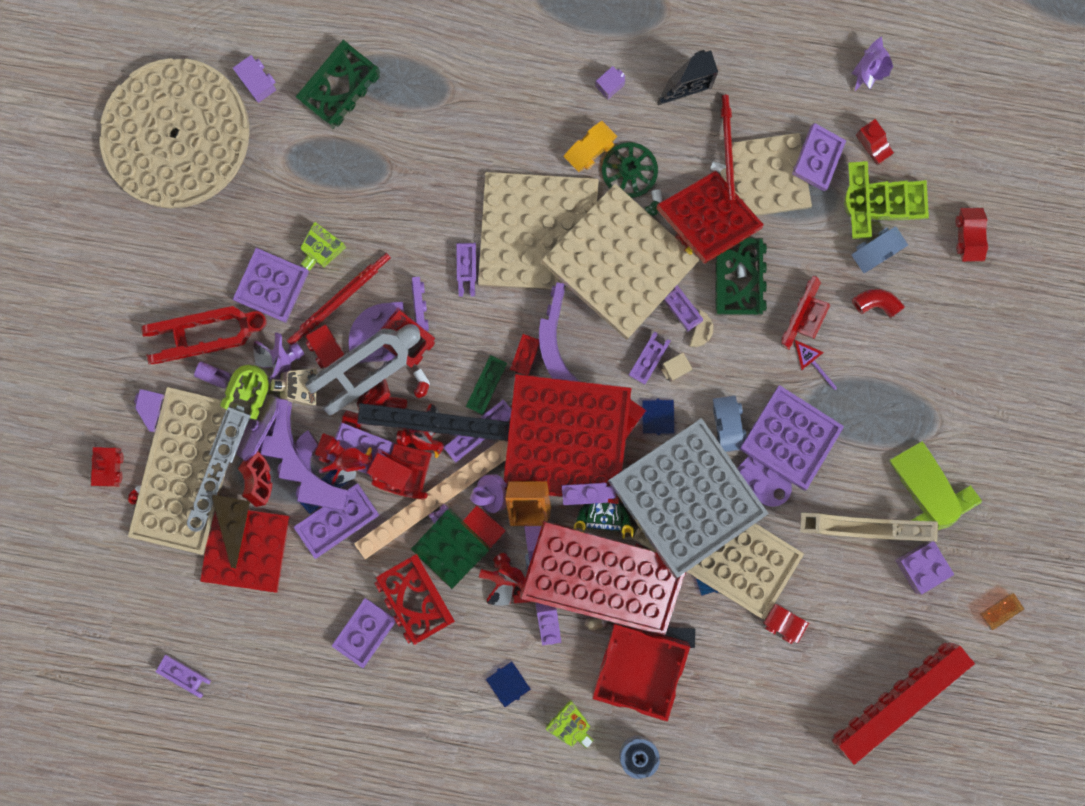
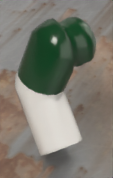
M661 190L651 191L653 202L645 207V211L652 216L659 213L656 208L662 202Z
M748 251L743 252L741 255L745 256ZM749 252L750 257H755L753 252ZM739 262L736 268L737 277H747L746 268Z

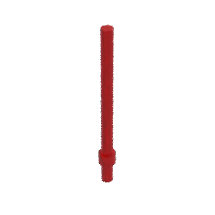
M725 94L721 96L722 109L720 113L723 119L728 202L732 203L735 202L730 121L732 109L729 105V95Z

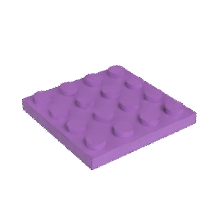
M779 385L752 427L740 450L806 491L844 426Z

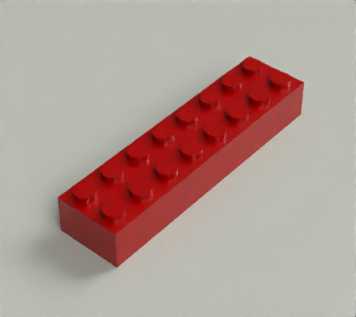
M945 642L940 645L937 653L933 656H927L919 668L915 667L910 670L907 678L897 681L889 693L884 692L880 695L879 701L874 705L870 704L867 706L859 718L854 717L850 720L849 726L846 729L837 731L833 735L834 739L831 741L841 754L855 765L975 665L974 661L960 645L951 642Z

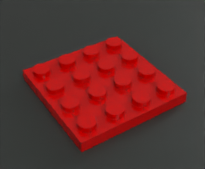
M717 171L712 172L662 201L656 208L704 264L758 232L764 226L736 193L735 202H728L727 182Z
M248 510L236 568H231L215 511L205 548L200 582L278 593L290 516Z

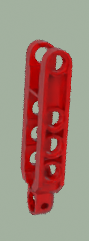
M229 306L141 326L143 337L173 332L176 344L175 348L161 350V353L147 354L148 365L243 346L252 333L261 331L266 327L267 318L258 311L243 313L236 307ZM230 319L239 321L241 331L237 336L225 339L221 337L216 341L207 343L202 341L193 346H188L185 329Z

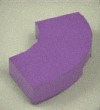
M307 430L296 441L295 447L303 462L312 471L311 457L317 449L318 443L311 432Z

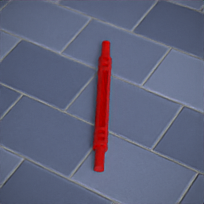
M386 252L374 264L368 265L299 326L300 329L286 341L293 345L303 335H308L378 273L377 270L391 259Z

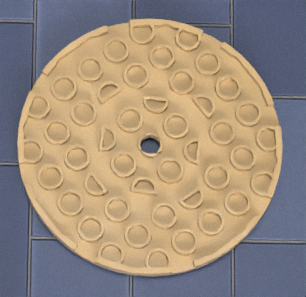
M168 58L158 60L132 72L129 75L130 77L121 86L118 85L111 94L101 118L100 150L110 175L124 191L134 198L160 208H184L210 199L225 188L236 175L243 163L248 148L249 119L245 104L237 89L223 74L213 67L191 59ZM173 129L179 130L176 138L170 137V132Z

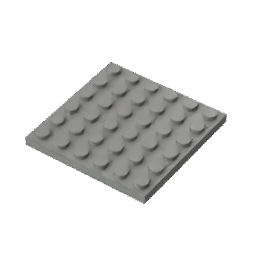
M702 418L608 481L675 579L769 514Z

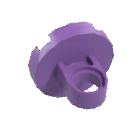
M497 474L485 475L481 477L477 487L473 489L470 500L474 504L482 506L489 513L502 511L507 506L505 499V487L507 485Z

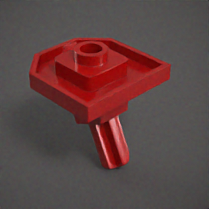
M385 378L360 395L356 404L358 410L360 403L406 409L407 400L390 396Z

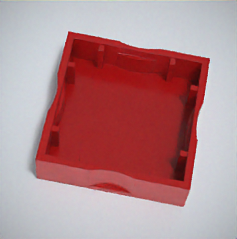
M614 622L594 686L592 699L617 707L630 708L643 715L668 722L676 696L677 683L683 673L689 654V642Z

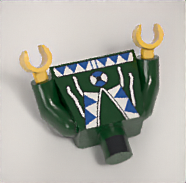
M619 501L618 504H584L578 511L573 529L580 528L583 532H585L586 528L622 531V538H625V533L629 532L631 538H633L630 515L624 504Z

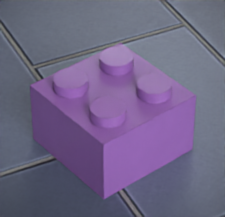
M926 541L895 560L915 594L922 595L954 575L937 545L932 541Z

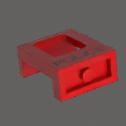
M398 307L381 329L398 331L408 324L416 325L419 328L420 336L425 341L411 357L407 355L406 364L412 368L414 364L417 366L423 359L422 354L434 346L435 336ZM383 345V347L389 350L392 354H394L395 356L398 355V353L395 351L392 345Z

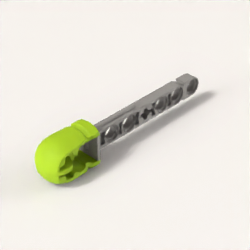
M241 366L234 371L225 391L226 397L222 399L220 404L222 408L226 409V412L209 453L212 457L193 503L194 510L191 509L187 519V526L192 531H200L205 526L208 518L207 513L213 505L211 496L212 494L217 495L229 462H233L249 418L257 419L259 415L258 408L263 405L268 392L269 381L264 370L258 366ZM242 375L241 382L244 385L242 389H238L239 399L248 401L249 398L254 397L252 393L253 387H258L259 381L261 382L260 388L255 390L257 396L254 403L251 404L250 414L245 413L242 406L237 405L236 408L229 407L230 402H233V394L236 387L241 386L239 380ZM229 426H234L237 430L236 435L233 437H228L225 433L226 428ZM226 444L229 446L230 451L227 455H221L218 452L220 445ZM220 463V467L223 469L222 471H217L216 477H220L219 480L207 477L209 473L213 475L214 469L211 468L212 465ZM207 481L215 482L216 488L213 491H207L204 488V484ZM200 499H206L209 502V506L204 510L199 509L197 506V502ZM194 517H198L202 521V524L197 528L190 525V521Z

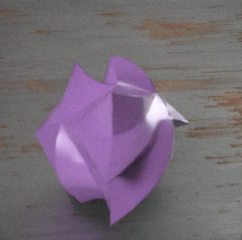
M882 36L873 42L868 49L864 50L863 58L852 72V74L857 76L855 91L863 83L871 89L875 80H883V77L890 76L893 63L889 53L883 47Z

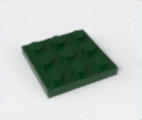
M450 508L411 548L451 589L491 549Z

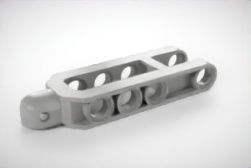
M408 324L398 331L381 329L307 381L305 387L310 393H314L337 377L345 389L337 394V397L326 406H323L328 415L336 413L406 365L408 349L414 346L420 339L419 328L416 325ZM384 344L392 345L398 355L388 362L385 361L383 366L374 372H369L368 376L358 383L352 384L344 375L345 371Z

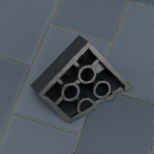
M711 50L696 52L668 80L657 102L658 106L712 89L718 69Z

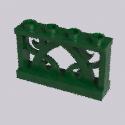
M343 39L295 97L302 106L306 107L330 128L334 129L343 123V117L347 112L353 111L357 100L367 94V88L371 83L377 82L380 77L379 67ZM350 53L359 61L351 65L347 54ZM338 66H341V71L346 67V70L337 73L335 71ZM358 66H365L368 68V74L366 77L360 78L359 75L363 71L357 70L354 72L353 69ZM348 74V92L329 96L331 85L328 77L339 78ZM322 85L327 87L325 95H323L324 90H319ZM313 99L321 102L319 110L308 101ZM325 103H329V111L332 107L337 108V112L333 116L324 114Z
M746 238L736 244L741 245L738 253L728 249L715 257V316H762L763 311L767 309V301L763 300V292L767 290V282L763 281V273L767 271V263L763 262V254L767 252V244L763 243V238ZM748 245L753 246L756 249V256L750 257V251L746 252L745 256H742L743 248ZM733 259H735L736 261L734 266L732 268H728L726 266V262L731 261V263H733ZM739 262L752 276L751 281L740 292L733 281L725 279V275L736 270ZM757 262V270L752 263ZM756 284H757V292L752 291V289L755 287ZM732 286L736 294L733 295V291L727 293L726 287ZM744 297L745 301L750 303L749 298L755 297L756 305L754 308L748 309L742 304L741 299ZM737 301L741 309L725 310V305Z

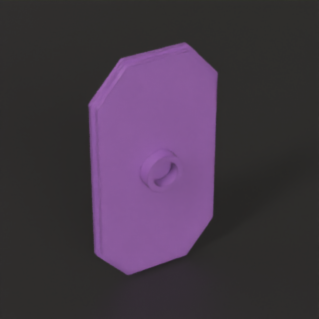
M268 394L265 397L262 407L258 408L259 415L257 419L250 418L237 449V456L247 461L257 453L265 436L272 435L270 427L279 412V398L272 394Z

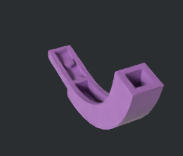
M557 282L556 286H553L551 290V297H553L552 305L549 304L546 316H549V319L541 318L540 350L545 366L552 378L580 381L564 364L557 345V324L566 287L565 284Z

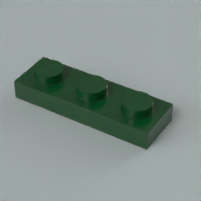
M492 355L489 356L465 406L466 408L481 415L484 414L508 363Z

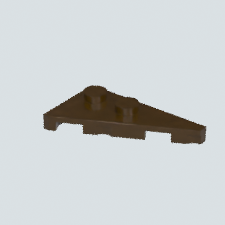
M212 494L211 498L220 525L227 557L231 568H236L250 501Z

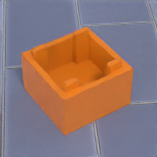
M508 482L505 499L510 526H542L543 521H550L551 504L547 482Z

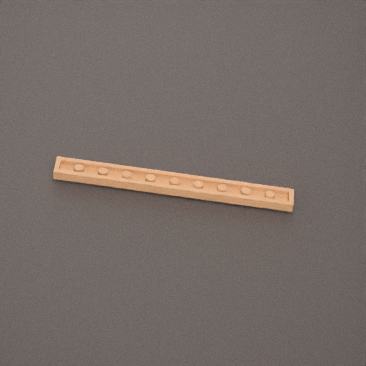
M498 441L426 492L428 493L426 499H416L354 543L364 559L369 558L506 460L508 442Z

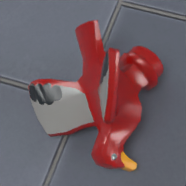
M430 404L426 412L440 413L434 404ZM407 429L397 432L398 445L406 447L411 443L420 450H433L435 458L439 457L444 448L442 442L433 440L432 436L435 433L415 430L408 431Z
M333 437L324 450L328 455L332 454L336 458L330 465L319 469V473L337 469L338 471L332 480V485L350 481L355 478L357 470L365 469L364 464L368 465L372 462V448L368 447L365 454L355 447L344 449L341 447L340 441Z
M502 553L493 559L494 567L499 570L492 572L481 569L478 578L488 579L496 583V587L487 598V604L510 605L515 586L522 590L525 581L521 570L511 567L509 564L511 562L510 557H508L507 553Z

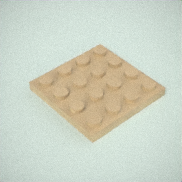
M800 133L732 143L735 193L756 216L812 207L808 183L792 175L802 149Z

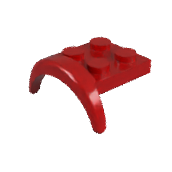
M394 444L391 455L413 466V471L402 491L389 488L385 482L372 480L371 484L376 488L396 495L420 500L426 499L428 493L422 492L432 453Z

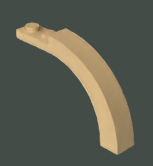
M801 513L800 532L840 537L937 542L938 522L869 519L820 513Z

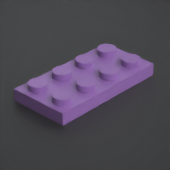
M359 483L347 490L350 492L347 511L322 507L294 526V529L315 559L380 515Z

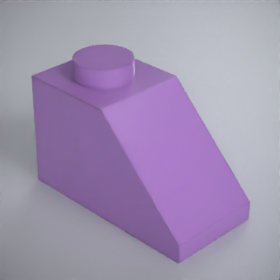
M140 389L139 393L135 396V408L148 430L155 432L165 395Z

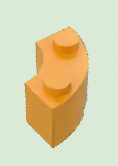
M600 121L587 131L583 139L575 142L563 157L578 172L584 169L589 170L595 164L594 160L602 152H608L615 145L613 142L618 136L603 121Z

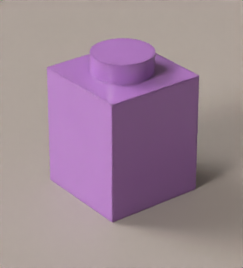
M612 66L596 80L595 87L608 100L625 85V75L620 69L616 70Z

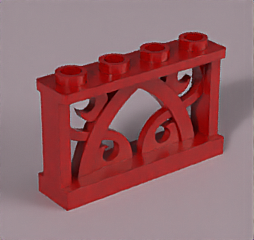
M417 554L375 577L377 581L374 584L379 593L383 591L386 596L384 602L389 610L393 609L396 615L393 618L398 627L402 625L405 633H403V636L408 644L412 643L414 646L455 622ZM412 563L413 568L405 577L397 572V570ZM389 576H397L402 580V583L400 585L399 582L392 581L395 584V588L389 589L386 585V580ZM417 579L420 580V587L416 588L409 583L410 580L413 583ZM407 587L415 592L427 590L429 593L422 602V613L403 607V598ZM397 594L396 604L391 595ZM426 603H433V609L428 608L429 613H426ZM401 614L410 617L407 624ZM443 618V623L430 630L429 620ZM421 620H425L426 627L422 634L413 633L411 629L412 624L416 623L419 629Z

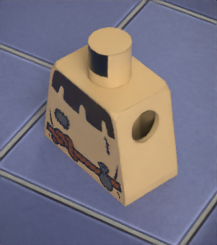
M317 369L281 373V380L272 379L271 390L280 391V399L288 400L291 403L304 406L316 405V392L310 393L305 384L317 374Z

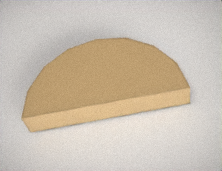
M701 310L698 313L702 316L703 322L694 327L689 347L704 345L713 334V323L708 314Z

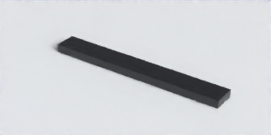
M362 403L359 404L357 418L358 424L508 442L510 422Z

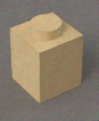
M684 353L663 363L661 372L666 380L669 379L672 382L693 369Z

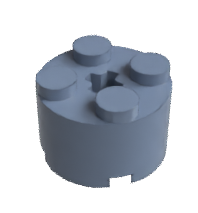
M632 736L620 748L619 759L621 766L630 777L642 779L652 776L657 771L660 764L659 752L650 739L644 736ZM642 753L644 759L636 761V754L640 755Z

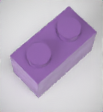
M250 55L233 67V69L259 103L276 91L273 85L276 82L269 73L266 75L262 69L265 67L259 59L255 60Z

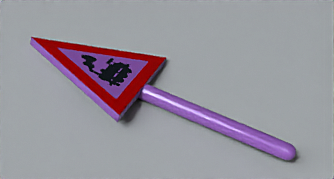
M795 340L801 370L812 363L829 385L836 390L837 387L814 361L824 352Z

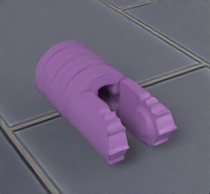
M200 361L194 373V377L224 389L227 387V382L230 381L232 374Z

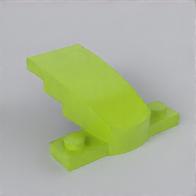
M868 161L848 163L850 187H848L844 197V208L847 215L851 217L852 239L872 238L871 220L929 219L927 180L912 182L906 180L890 183L886 181L869 184Z
M923 441L889 461L899 475L902 484L912 495L911 498L924 512L910 521L938 522V530L952 526L962 514L982 503L981 498L971 485L957 494L954 493L946 476Z

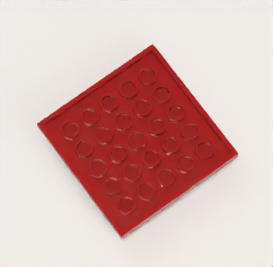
M515 374L504 481L507 487L508 482H547L549 496L563 497L562 485L607 482V486H611L608 481L622 472L632 388ZM616 494V498L608 499L607 503L618 504V495Z

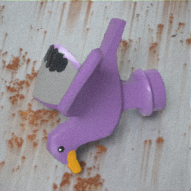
M275 332L273 350L268 349L259 341H255L253 346L256 365L264 368H273V372L269 377L270 384L272 379L281 380V373L291 370V362L296 359L300 360L304 356L303 350L297 343L289 345L288 350L285 351L282 347V335L278 332Z

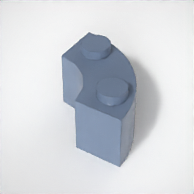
M887 227L878 233V238L868 244L863 242L855 247L857 251L851 255L863 273L868 272L908 246L897 227L891 230Z
M736 396L713 399V415L717 430V440L725 452L740 450V447L747 438L745 429L742 430L740 414L743 413L742 405L737 403Z

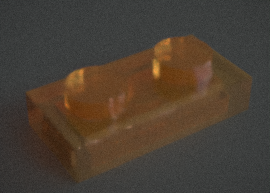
M1010 593L981 612L980 615L989 629L993 631L1023 611L1024 607L1016 595Z

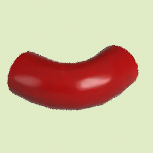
M883 289L866 290L851 300L860 314L878 307L890 319L905 308L903 303L892 292Z

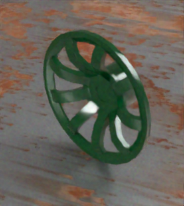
M634 142L621 143L612 148L603 160V180L606 186L611 189L613 186L611 182L623 177L624 179L620 186L623 191L628 180H631L634 193L626 194L631 198L640 197L646 194L656 182L658 177L656 158L647 147ZM629 147L628 157L624 158L618 150ZM634 147L644 151L638 158L633 157ZM613 153L621 161L620 164L608 163ZM648 155L653 165H641L640 162H642ZM606 167L617 169L619 172L608 178ZM654 170L652 180L647 179L641 173V171ZM637 177L648 185L641 191L638 190Z

